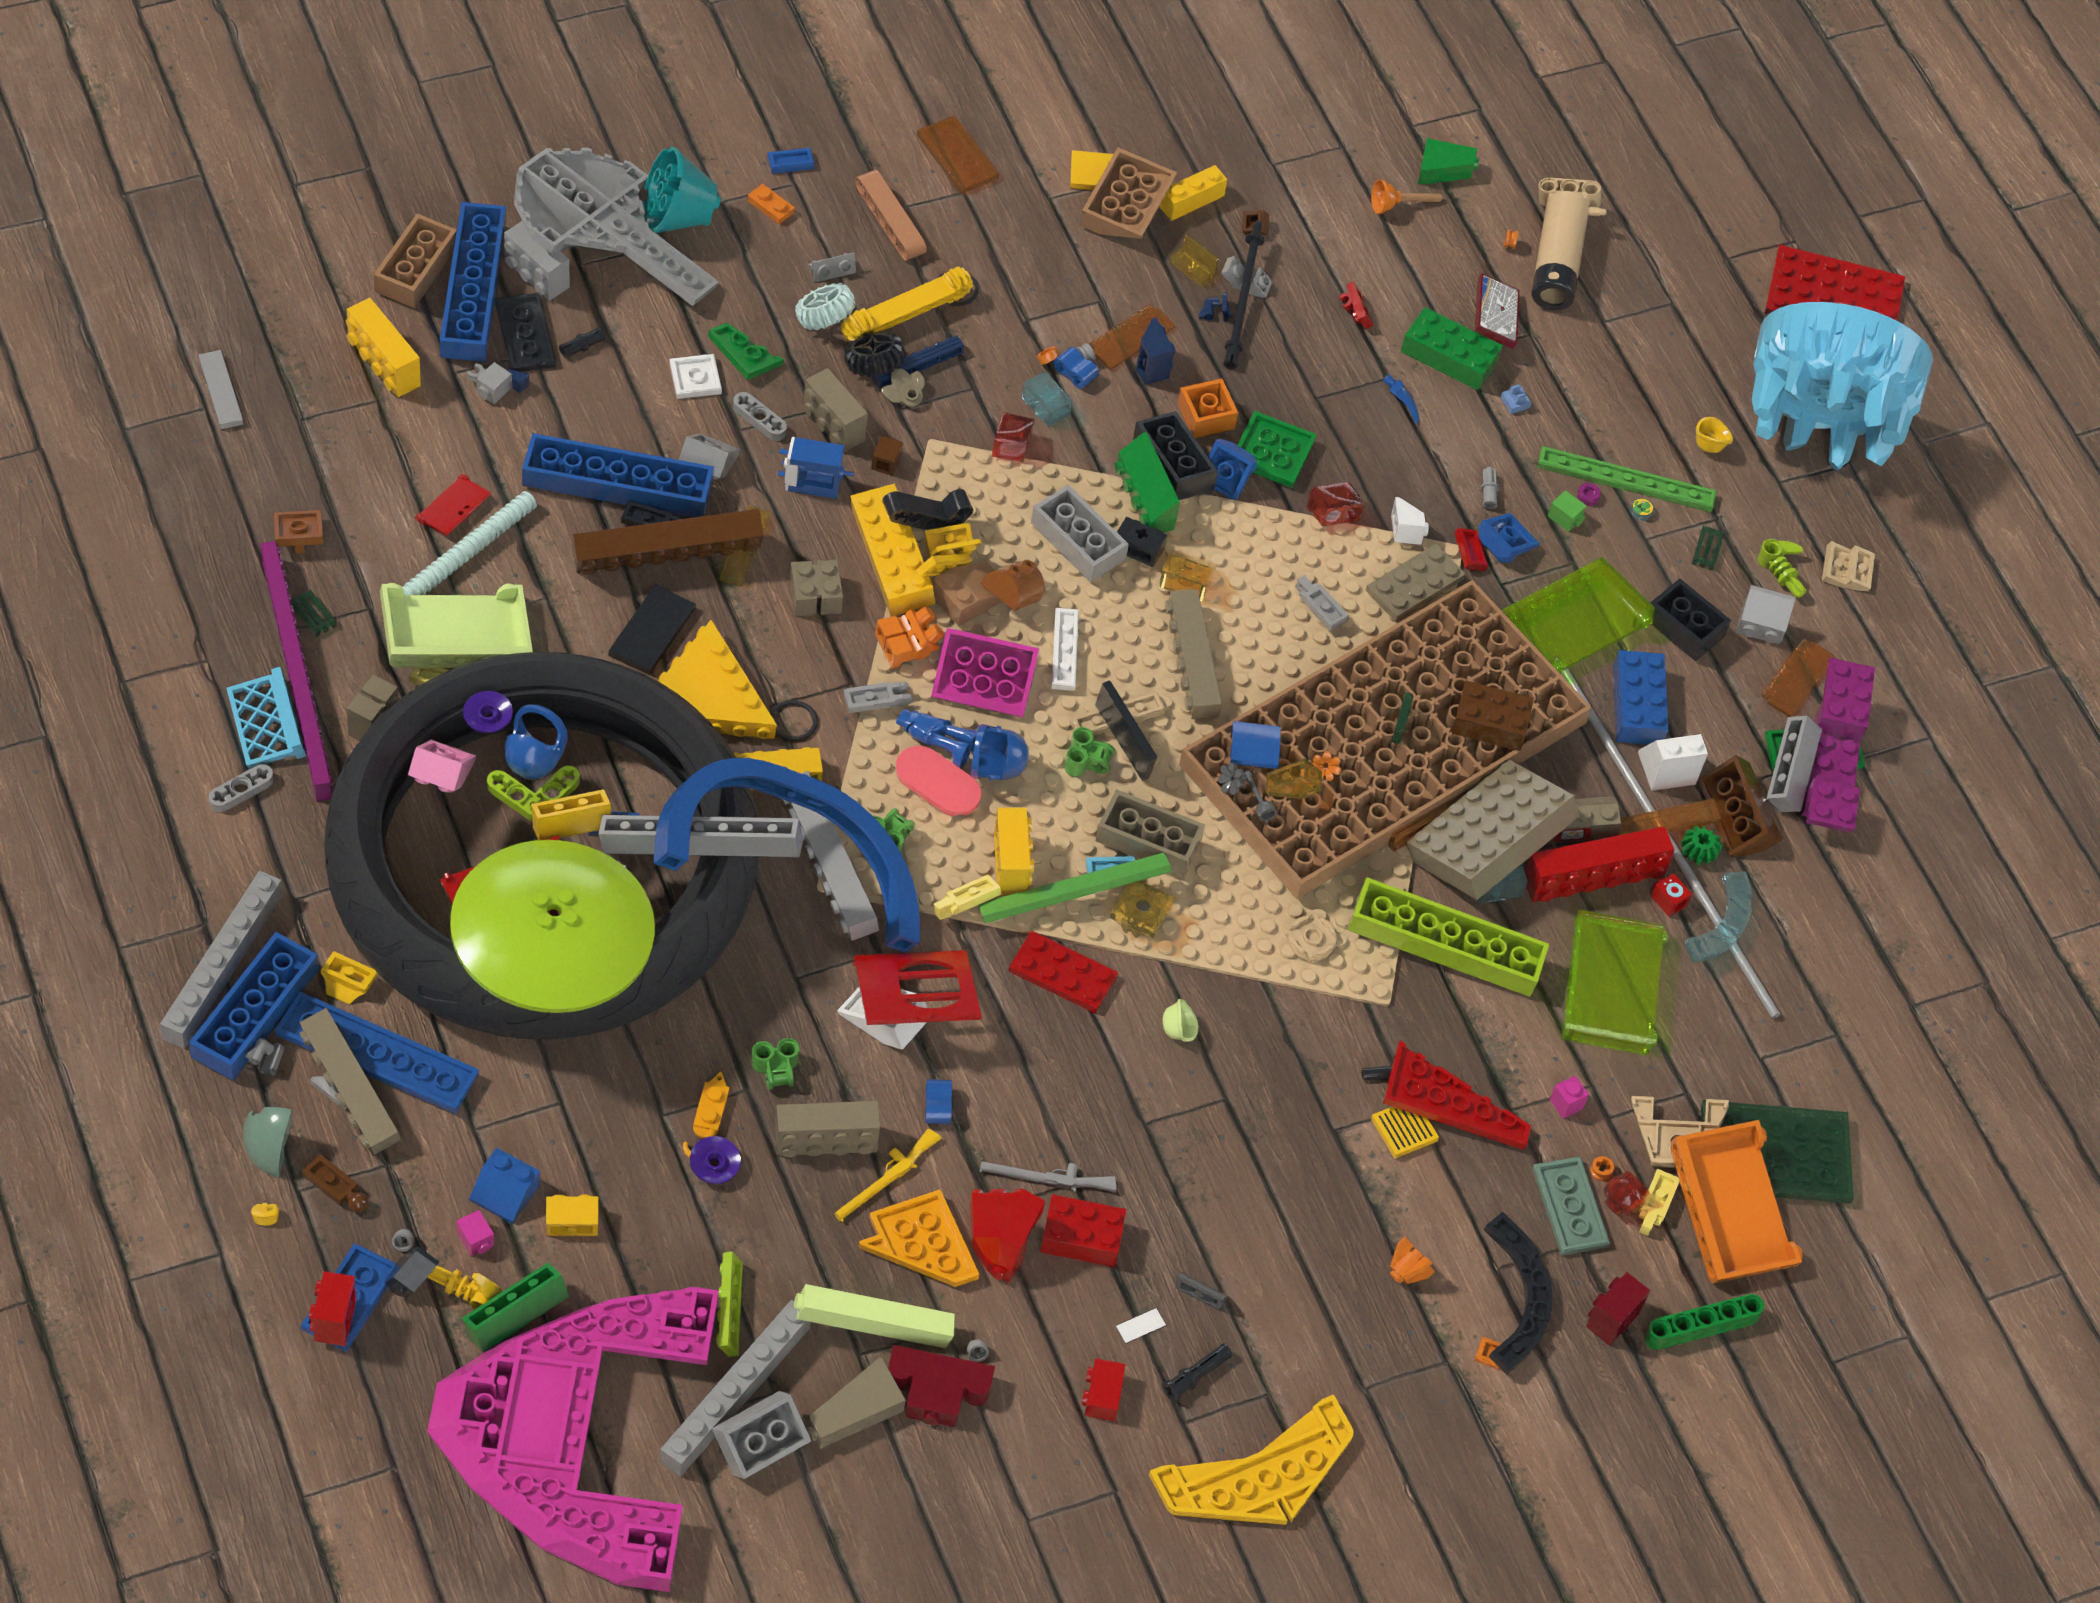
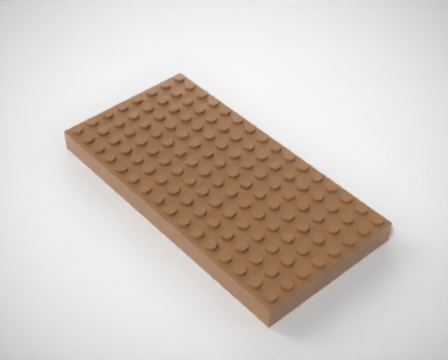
M1471 580L1183 748L1179 766L1296 899H1299L1450 807L1508 759L1519 765L1585 725L1592 707L1481 588ZM1465 680L1534 698L1521 751L1452 734ZM1233 721L1281 727L1278 769L1236 764L1237 769H1242L1244 772H1252V779L1263 801H1270L1275 806L1277 815L1269 821H1260L1256 813L1259 801L1248 780H1245L1237 794L1232 795L1230 791L1227 793L1221 791L1224 783H1219V776L1224 774L1221 773L1220 768L1223 765L1229 766ZM1325 751H1329L1331 757L1337 756L1340 760L1338 766L1341 768V773L1339 775L1333 773L1334 779L1331 781L1326 780L1325 776L1322 780H1317L1315 778L1317 771L1312 772L1310 770L1314 756H1323Z

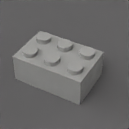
M523 221L504 232L506 264L511 269L514 268L525 282H529L537 293H540L541 296L543 295L550 301L570 288L569 259L561 251L551 253L531 237Z
M781 1391L774 1393L712 1428L732 1474L742 1479L751 1476L811 1442L791 1395Z

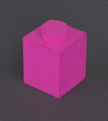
M1573 1076L1555 1085L1550 1101L1564 1119L1584 1109L1589 1094L1578 1078Z
M480 1210L456 1221L457 1234L471 1257L476 1254H484L494 1246V1233Z

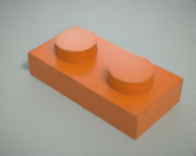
M763 183L747 196L749 203L779 225L794 214L795 207Z

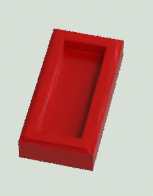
M1457 528L1454 534L1465 569L1485 571L1488 568V564L1477 530Z

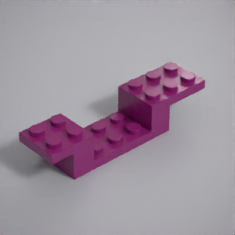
M1831 657L1828 660L1823 701L1815 714L1814 721L1822 729L1806 789L1802 815L1807 816L1806 823L1849 833H1853L1855 830L1860 788L1855 787L1860 741L1868 728L1875 667Z

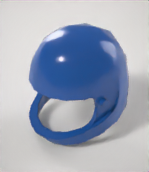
M525 705L520 708L514 719V732L507 737L505 743L506 762L514 773L525 779H541L555 768L568 741L567 729L562 720L551 710L539 705ZM527 712H536L549 719L558 732L556 744L547 745L533 738L523 724L522 715Z
M978 725L972 758L971 777L974 779L986 777L989 778V781H994V779L1008 780L1019 776L1026 769L1029 761V748L1024 737L1015 731L1002 729L1001 726Z

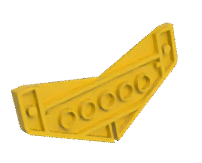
M1333 1394L1319 1401L1310 1412L1259 1453L1242 1459L1178 1467L1175 1464L1160 1466L1150 1470L1149 1477L1166 1509L1173 1515L1286 1525L1288 1520L1278 1502H1280L1288 1519L1292 1522L1351 1442L1353 1428Z

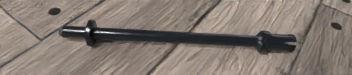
M1259 220L1254 222L1252 233L1247 234L1245 237V241L1249 244V250L1231 340L1225 343L1226 355L1223 365L1228 368L1229 362L1232 361L1230 369L1237 368L1239 353L1243 349L1240 336L1258 246H1262L1265 242V238L1261 235L1262 222Z

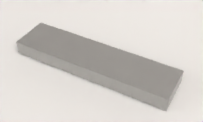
M221 350L198 354L220 429L243 425L241 412Z

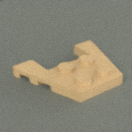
M1631 1097L1632 1107L1652 1167L1676 1168L1671 1153V1141L1677 1136L1720 1128L1729 1108V1100L1706 1099L1705 1122L1654 1120V1097Z

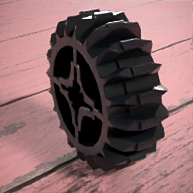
M881 331L878 333L871 332L868 335L863 334L862 337L851 340L845 346L846 350L844 351L845 363L849 371L862 377L868 375V377L872 375L878 376L879 374L886 375L889 371L893 372L894 368L900 367L905 358V348L901 338L897 337L896 334H890L889 332L881 333Z

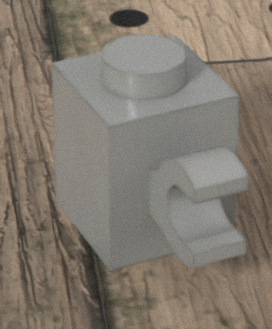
M495 362L486 370L482 365L476 363V374L469 370L467 371V379L476 383L478 395L493 404L512 388V374Z

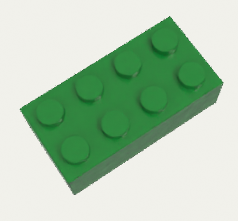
M1424 307L1404 335L1400 352L1479 391L1498 363L1503 345Z

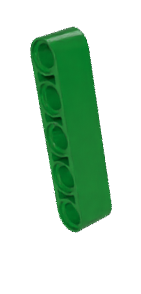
M1748 1294L1656 1318L1650 1323L1645 1333L1644 1341L1649 1348L1660 1350L1756 1324L1764 1310V1301L1756 1294ZM1747 1308H1751V1309H1753L1755 1312H1751V1311H1749ZM1724 1314L1730 1315L1731 1318L1726 1317ZM1701 1320L1707 1321L1708 1324H1704ZM1677 1326H1682L1685 1330H1681ZM1654 1332H1659L1662 1336H1657Z

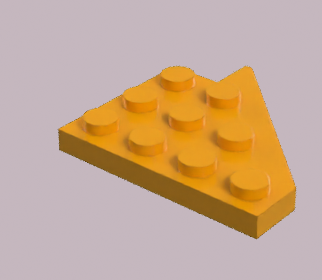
M941 1189L870 1213L869 1218L877 1235L859 1241V1248L861 1250L953 1287L979 1279L980 1274Z

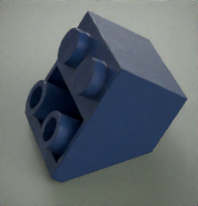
M1157 317L1152 318L1140 342L1136 370L1144 385L1169 379L1170 371L1173 368L1172 360L1175 354V346L1173 342L1168 340L1165 327L1160 325Z

